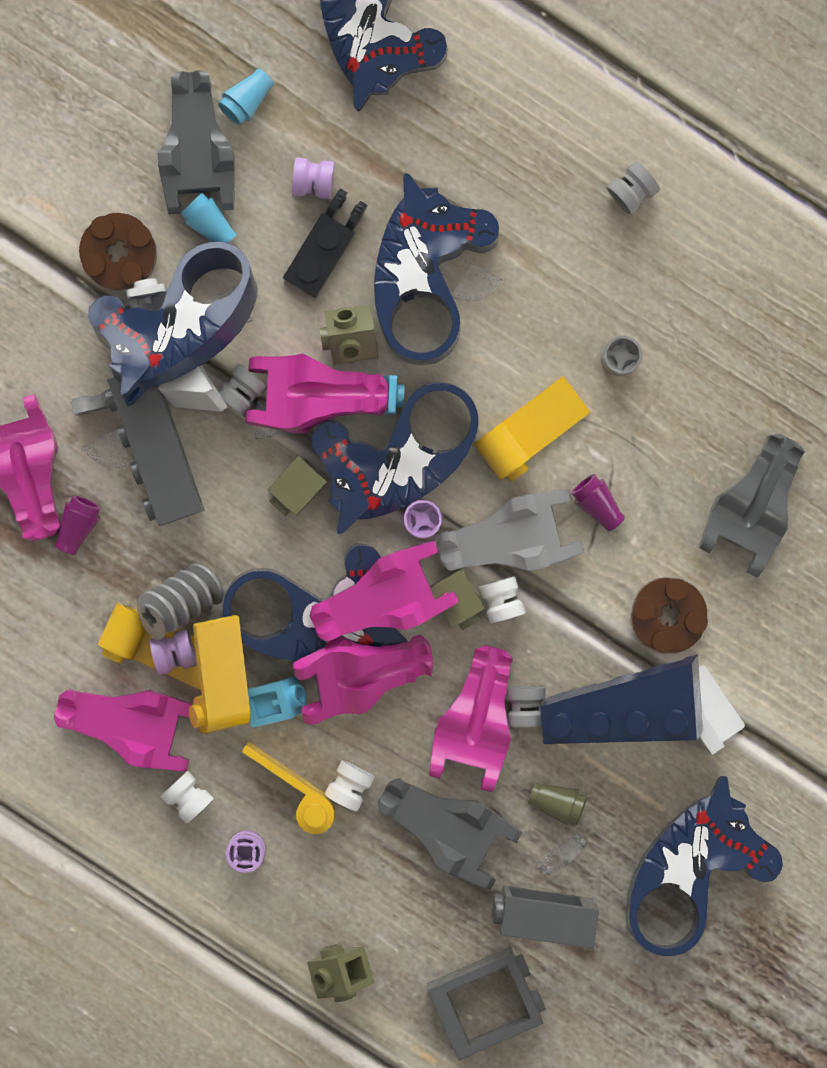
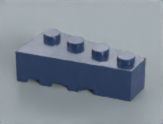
M698 654L673 663L654 666L651 669L631 675L626 674L615 677L613 680L549 696L540 706L543 744L698 740L703 731Z

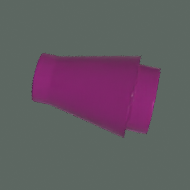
M592 474L582 480L572 490L571 494L575 498L574 504L599 522L608 532L618 527L624 521L625 516L620 511L604 479L599 480L595 474Z
M74 495L70 502L65 503L55 547L67 554L76 555L81 544L101 519L98 515L101 507L91 500Z

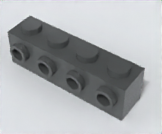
M115 377L108 379L110 389L104 391L111 412L118 411L123 425L118 426L117 430L123 447H131L135 462L130 463V467L137 485L143 483L148 498L143 499V504L149 520L156 519L158 526H163L205 511L165 396L158 389L159 385L149 387L133 405L128 407L125 403V398L120 393L121 383Z

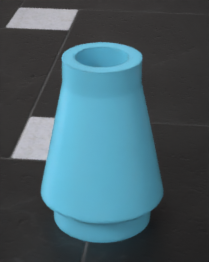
M258 68L253 74L222 93L223 99L218 103L219 108L237 125H241L244 121H250L268 91L274 86V82L267 73Z
M203 193L196 197L180 213L187 220L184 224L211 242L229 243L237 235L228 224L213 198L210 197L208 199Z

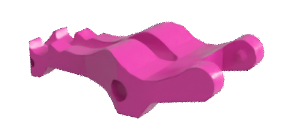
M303 353L291 356H255L249 358L248 371L268 374L266 411L247 410L245 423L248 425L282 430L292 434H306L319 423L336 416L356 414L382 416L388 408L389 384L381 374L371 375L365 372L334 370Z
M33 394L23 397L24 407L29 418L0 426V488L8 496L16 520L20 525L22 538L37 541L56 535L60 530L61 521L57 514L51 484L53 464L58 445L55 434L47 421L39 400Z
M435 542L423 543L380 557L355 585L314 604L309 616L315 626L318 637L328 642L339 636L369 627H391L408 630L457 604L459 600L455 591L444 593L435 599L420 563L421 559L432 557L433 554L439 552Z
M420 634L413 636L406 643L374 647L357 644L345 637H339L328 641L324 648L297 660L293 664L295 677L305 680L315 675L319 701L308 704L301 709L303 722L315 725L335 715L350 713L361 715L367 712L386 691L402 686L405 683H414L416 678L421 675L431 677L434 662L429 641Z
M488 645L475 649L472 664L461 693L437 720L429 776L440 779L441 774L444 772L445 759L485 769L484 776L481 779V790L493 792L511 742L504 702L513 659L506 650Z
M68 689L59 695L54 714L57 727L74 730L102 740L114 749L129 765L141 768L187 771L189 759L170 755L179 716L189 718V706L193 705V703L151 689L115 697L80 692L73 689Z

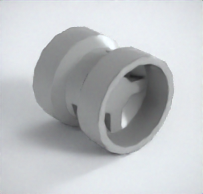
M636 161L626 169V175L622 179L612 181L607 186V190L627 214L633 215L640 208L641 202L645 198H652L660 191V187L653 176Z
M618 336L611 339L601 352V362L604 369L615 376H624L631 373L640 365L642 360V350L639 343L629 336Z
M240 364L232 371L231 380L218 388L222 399L243 417L246 416L247 410L252 409V401L256 397H261L267 390V386ZM238 387L245 393V395L242 396L235 389Z
M507 687V699L511 702V711L508 713V726H542L540 706L545 700V687ZM520 707H533V709H520Z

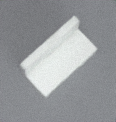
M699 665L703 731L699 736V740L705 749L713 755L725 747L723 744L725 740L742 730L745 725L706 666Z

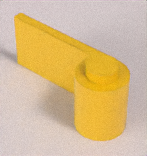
M562 376L473 445L500 481L508 477L513 482L529 469L525 463L591 412L565 377Z
M116 602L97 643L100 647L104 648L101 655L121 664L124 658L134 659L156 669L150 648V638L153 637L144 629L137 610ZM177 629L172 633L166 632L165 638L173 637L176 632L182 630ZM190 635V636H191V639H192V643H193L195 655H196V661H197L195 637L192 636V635ZM198 661L197 666L186 669L179 666L173 668L170 673H166V675L201 690Z
M233 615L193 624L202 695L196 696L193 699V705L189 706V719L192 726L198 728L202 734H207L248 724L250 720V705L239 616Z
M248 741L242 750L244 754L304 793L296 811L298 825L310 834H321L327 831L335 817V804L333 800L324 795L325 792Z

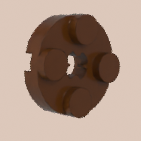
M110 213L105 216L96 217L84 231L80 241L79 256L84 271L98 285L110 290L122 291L132 288L134 282L145 280L151 274L156 264L157 246L150 230L139 219L125 213ZM117 241L126 243L123 248H129L128 256H122L119 262L111 261L110 259L113 255H108V248L115 246Z
M662 577L652 580L638 591L634 599L631 612L632 628L644 645L660 653H678L689 649L701 638L702 633L707 628V606L702 594L696 587L682 579ZM667 604H670V609L676 606L679 614L676 615L677 622L672 626H669V622L663 625L659 620V617L663 615L661 608Z

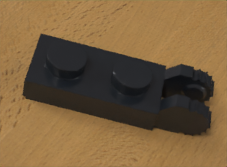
M341 188L334 196L325 214L321 213L283 276L285 281L315 299L354 237V230L368 207L366 203L360 201L353 208L345 226L335 221L333 218L344 205L348 192Z

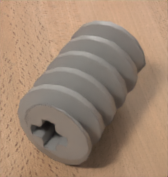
M192 564L185 571L178 572L174 577L166 579L162 584L156 585L150 591H146L138 597L137 612L139 619L148 634L154 639L160 640L165 637L166 632L172 633L177 630L178 625L183 626L187 624L189 618L195 619L200 616L201 611L206 612L212 608L213 604H220L224 597L223 588L214 573L201 564Z

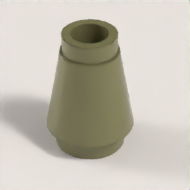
M534 783L528 804L535 806L536 809L565 825H568L569 822L578 825L587 796L579 794V789Z

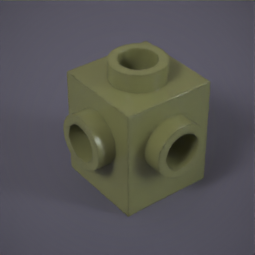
M370 304L325 311L327 327L320 328L323 351L331 350L333 365L379 358Z
M341 943L329 945L320 949L321 956L307 962L317 999L333 997L335 1002H343L356 997L357 991L375 983L364 946L343 948Z

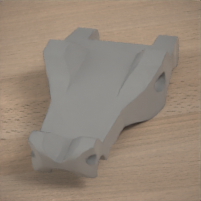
M570 489L533 493L511 498L486 520L454 531L441 533L437 541L441 564L449 571L492 563L532 571L584 553L582 541L570 542L568 545L561 546L552 505H563L568 501H572Z

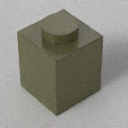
M298 456L268 488V491L273 495L269 502L284 516L290 511L295 516H298L328 482Z
M461 568L430 586L435 599L444 593L455 591L459 602L443 611L451 628L459 625L461 630H464L481 620L479 612L485 608Z

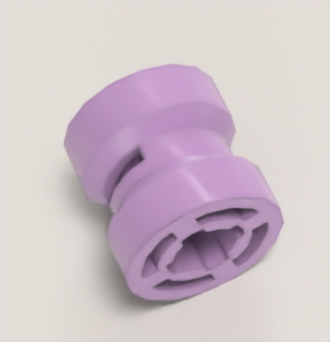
M296 157L292 196L304 197L307 194H315L319 199L330 200L334 162L323 160L316 164L311 163L307 158Z
M428 500L413 502L404 513L406 529L411 535L418 538H427L434 535L442 523V515L439 508Z
M188 629L178 631L170 638L164 637L160 640L150 638V648L158 675L170 673L173 668L179 666L185 669L197 666L196 655Z
M251 830L239 831L233 835L225 853L230 867L242 873L252 872L257 869L265 856V841L261 835Z

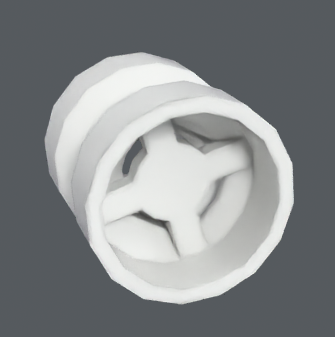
M515 576L479 587L481 597L487 601L489 607L486 612L489 624L526 613L523 602L517 598L518 584Z
M341 760L336 770L338 776L335 782L328 785L324 795L334 802L358 812L363 802L361 795L365 789L370 788L375 776L348 761Z
M186 771L160 796L167 805H174L175 803L178 805L176 807L178 817L185 824H188L214 799L207 790H201L199 787L195 789L193 787L196 784V778L189 771Z

